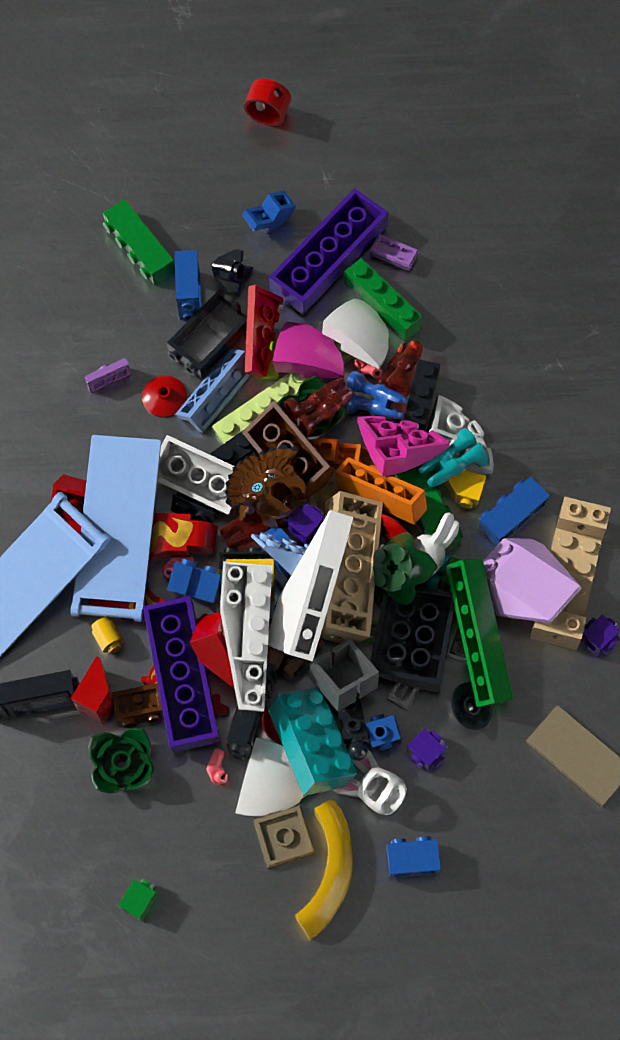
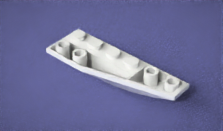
M331 510L328 512L278 598L268 633V646L289 655L313 661L352 525V516Z
M223 562L220 613L238 709L264 712L272 565Z

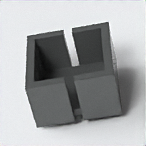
M351 639L332 648V661L329 651L310 661V679L338 712L354 703L356 696L362 698L378 688L379 671Z

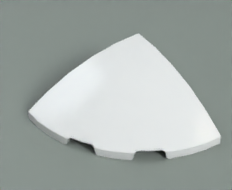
M359 298L352 299L339 306L323 321L322 334L341 343L342 351L377 369L382 366L388 354L389 333L385 322L369 304Z
M438 395L426 432L429 433L431 430H434L451 445L458 439L457 433L463 428L468 429L475 436L476 444L480 443L488 456L489 464L484 467H478L473 463L465 467L464 470L478 474H492L494 466L492 450L487 448L483 440L484 432L475 420L470 421L462 413V407ZM465 449L461 451L460 453L456 454L454 458L461 457L470 449Z
M256 738L239 796L236 814L249 817H264L271 813L295 807L305 796L302 794L284 747Z

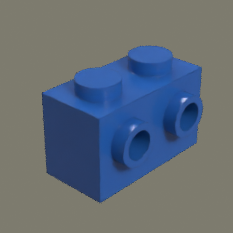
M430 836L416 838V841L406 842V839L401 838L391 840V844H387L389 878L440 873L437 839L431 840Z

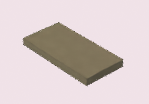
M558 705L526 740L529 746L601 807L620 786V757Z

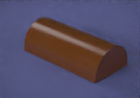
M273 401L242 431L243 435L258 453L262 450L267 453L271 448L278 449L283 444L288 448L297 447L298 453L292 459L291 466L295 469L296 474L305 482L307 490L305 495L300 492L294 496L296 499L303 500L314 495L331 479L334 472L333 468L276 401Z

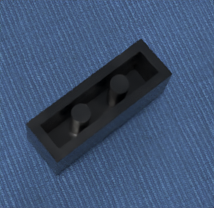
M418 359L404 420L418 423L419 429L426 432L441 364Z

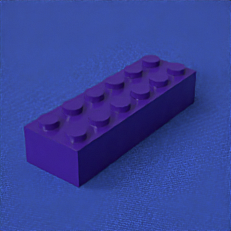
M354 188L269 276L270 290L276 295L283 297L285 302L304 315L388 226V212Z
M187 596L143 606L171 750L178 752L221 742L207 668L200 663L190 644L197 625L191 597Z

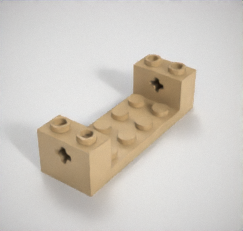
M339 491L325 502L324 517L331 510L352 516L353 521L320 634L321 639L339 643L351 639L356 645L370 637L375 589L373 572L374 552L379 548L383 502Z
M564 497L550 552L580 585L581 590L551 623L534 621L530 639L577 650L583 635L586 608L602 538L608 524L610 507Z

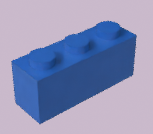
M531 476L526 481H519L514 486V491L510 495H503L497 501L496 507L492 510H485L479 517L478 529L495 546L504 538L512 536L548 504L550 495Z

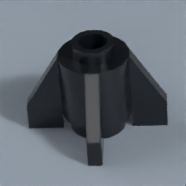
M234 249L219 256L212 264L214 277L230 293L240 294L241 283L237 281H242L245 273L253 271V267L241 263L243 262V250Z

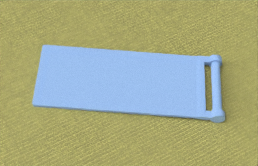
M92 435L83 516L102 534L106 533L111 540L76 575L71 616L92 615L134 619L135 622H143V606L145 602L161 451L160 440ZM81 527V536L93 546L96 540ZM81 598L136 603V608L134 610L81 605Z
M59 492L54 496L52 502L0 557V657L102 548L106 547L111 540L106 533L102 534L67 500V496L63 492ZM58 507L66 511L96 540L93 546L55 512Z

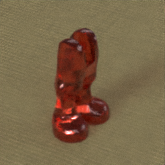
M412 340L409 343H402L394 357L388 362L386 371L378 378L376 384H384L387 388L408 397L411 387L405 380V376L413 370L422 355L423 345L421 342Z
M338 378L314 391L307 400L299 403L297 400L290 398L284 402V406L293 422H298L300 430L305 435L310 436L315 432L316 425L323 419L334 416L335 412L347 404L355 394L351 388L342 390L346 383L343 378ZM314 408H318L314 413L306 415Z
M255 511L252 515H247L243 522L239 520V517L230 521L220 530V535L223 538H228L240 531L239 534L227 542L229 548H240L255 541L251 537L252 534L260 536L261 532L265 533L271 527L257 523L261 520V516ZM288 517L278 519L279 528H288Z

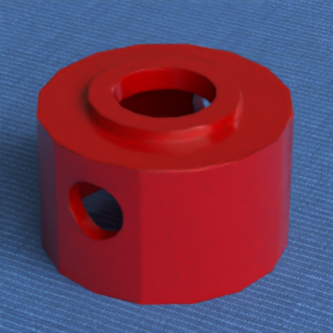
M257 79L253 82L244 102V111L251 119L260 124L277 126L283 122L292 97L289 90L282 84L270 79ZM256 102L263 105L262 111L257 110Z

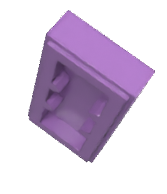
M381 234L377 236L370 249L371 256L407 271H410L419 253V250Z
M123 358L115 363L103 365L99 370L84 377L90 392H94L131 375V371L126 358Z

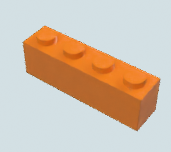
M349 457L335 471L338 491L383 502L382 511L409 523L415 524L427 510L425 490L391 475L382 477L377 469Z

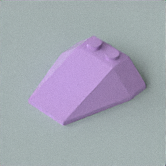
M529 537L504 538L483 561L495 616L551 623L581 590L580 585L545 545Z

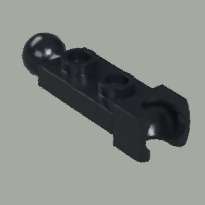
M356 696V701L340 710L338 717L345 745L351 744L348 748V753L353 760L360 761L367 755L368 749L363 742L368 741L361 700Z

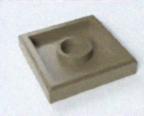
M300 805L253 820L268 869L315 854Z

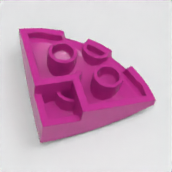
M285 322L279 334L273 357L276 372H298L299 378H310L315 375L319 378H344L342 355L331 338L310 325Z
M385 416L358 417L357 420L366 448L382 477L398 474L424 464L448 449L450 445L444 437L434 430H431L429 433L419 429V424L402 419L400 423L387 421Z

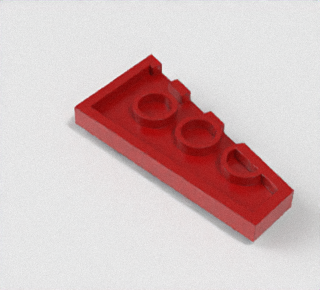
M257 285L248 286L245 373L257 378H263L267 376L271 358L270 343L275 340L274 325L276 322H279L280 313L277 312L278 307L283 304L284 298Z

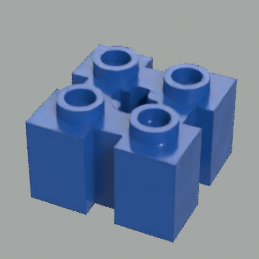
M182 559L181 563H174L167 590L208 602L219 603L222 587V569L206 565L204 569L198 568L199 563L187 559Z

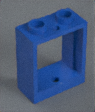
M197 250L175 251L176 302L180 320L188 321L201 308V279Z

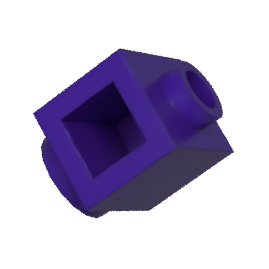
M308 503L304 506H298L287 519L289 532L302 543L309 544L325 519L324 513L318 507H311Z
M602 614L597 620L593 617L584 626L586 630L583 632L581 642L595 656H598L601 652L606 655L620 641L618 636L620 630L614 620L609 617L606 618Z
M424 729L407 745L406 751L412 756L410 759L418 768L421 769L423 767L428 771L431 767L436 769L445 760L443 756L448 746L435 731L431 730L428 732Z

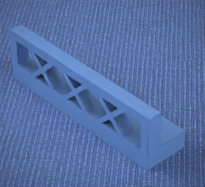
M229 348L175 415L179 419L189 421L198 432L203 433L250 376V374L245 373L246 352Z

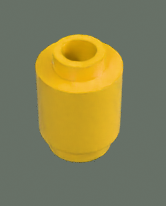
M103 617L92 624V634L104 653L109 652L113 654L122 648L121 644L124 642V639L112 620H109L108 617Z

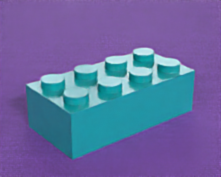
M317 687L280 694L275 698L268 711L303 796L346 787L357 774V771L323 693Z

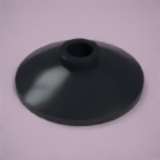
M471 682L462 683L453 691L451 708L455 718L462 726L470 730H479L489 724L493 714V706H476Z

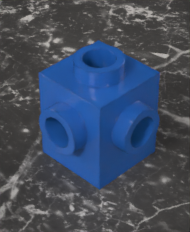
M384 714L370 717L371 722L365 724L368 735L366 743H371L373 748L379 747V751L394 747L392 742L402 740L395 715L385 717ZM380 728L385 730V734L382 737L378 733Z

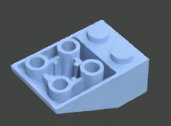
M261 532L260 536L256 534L251 535L290 575L293 574L310 545L298 546L296 545L297 542L287 538H283L282 541L275 540L273 535Z

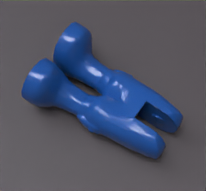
M353 371L349 375L347 388L350 391L372 395L374 400L364 398L358 394L347 393L342 399L347 409L346 413L352 414L362 409L367 410L374 416H385L392 419L404 418V412L390 407L392 401L408 404L409 398L387 388L384 384H371L358 371Z

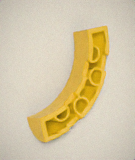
M335 799L328 800L315 808V815L322 826L327 841V867L316 894L295 915L297 922L310 940L329 924L338 911L349 888L352 875L353 846L351 834L344 814Z

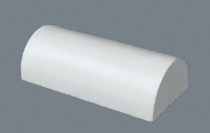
M167 435L161 445L157 482L229 516L238 508V506L230 507L225 502L227 499L225 483L228 481V475L233 473L232 467L235 466Z

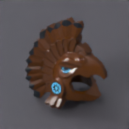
M283 444L278 449L271 448L267 453L262 450L259 454L253 451L252 456H246L244 460L238 462L236 467H232L233 473L228 475V481L225 483L227 487L225 490L227 496L225 502L230 507L240 505L239 520L241 522L244 521L247 515H252L256 511L261 516L264 526L278 528V519L293 513L284 504L286 498L291 494L296 496L300 492L305 495L307 490L305 482L296 474L295 469L291 466L292 459L298 453L296 446L288 448Z

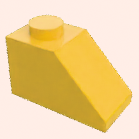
M464 470L460 475L444 482V485L455 503L466 509H477L486 476Z

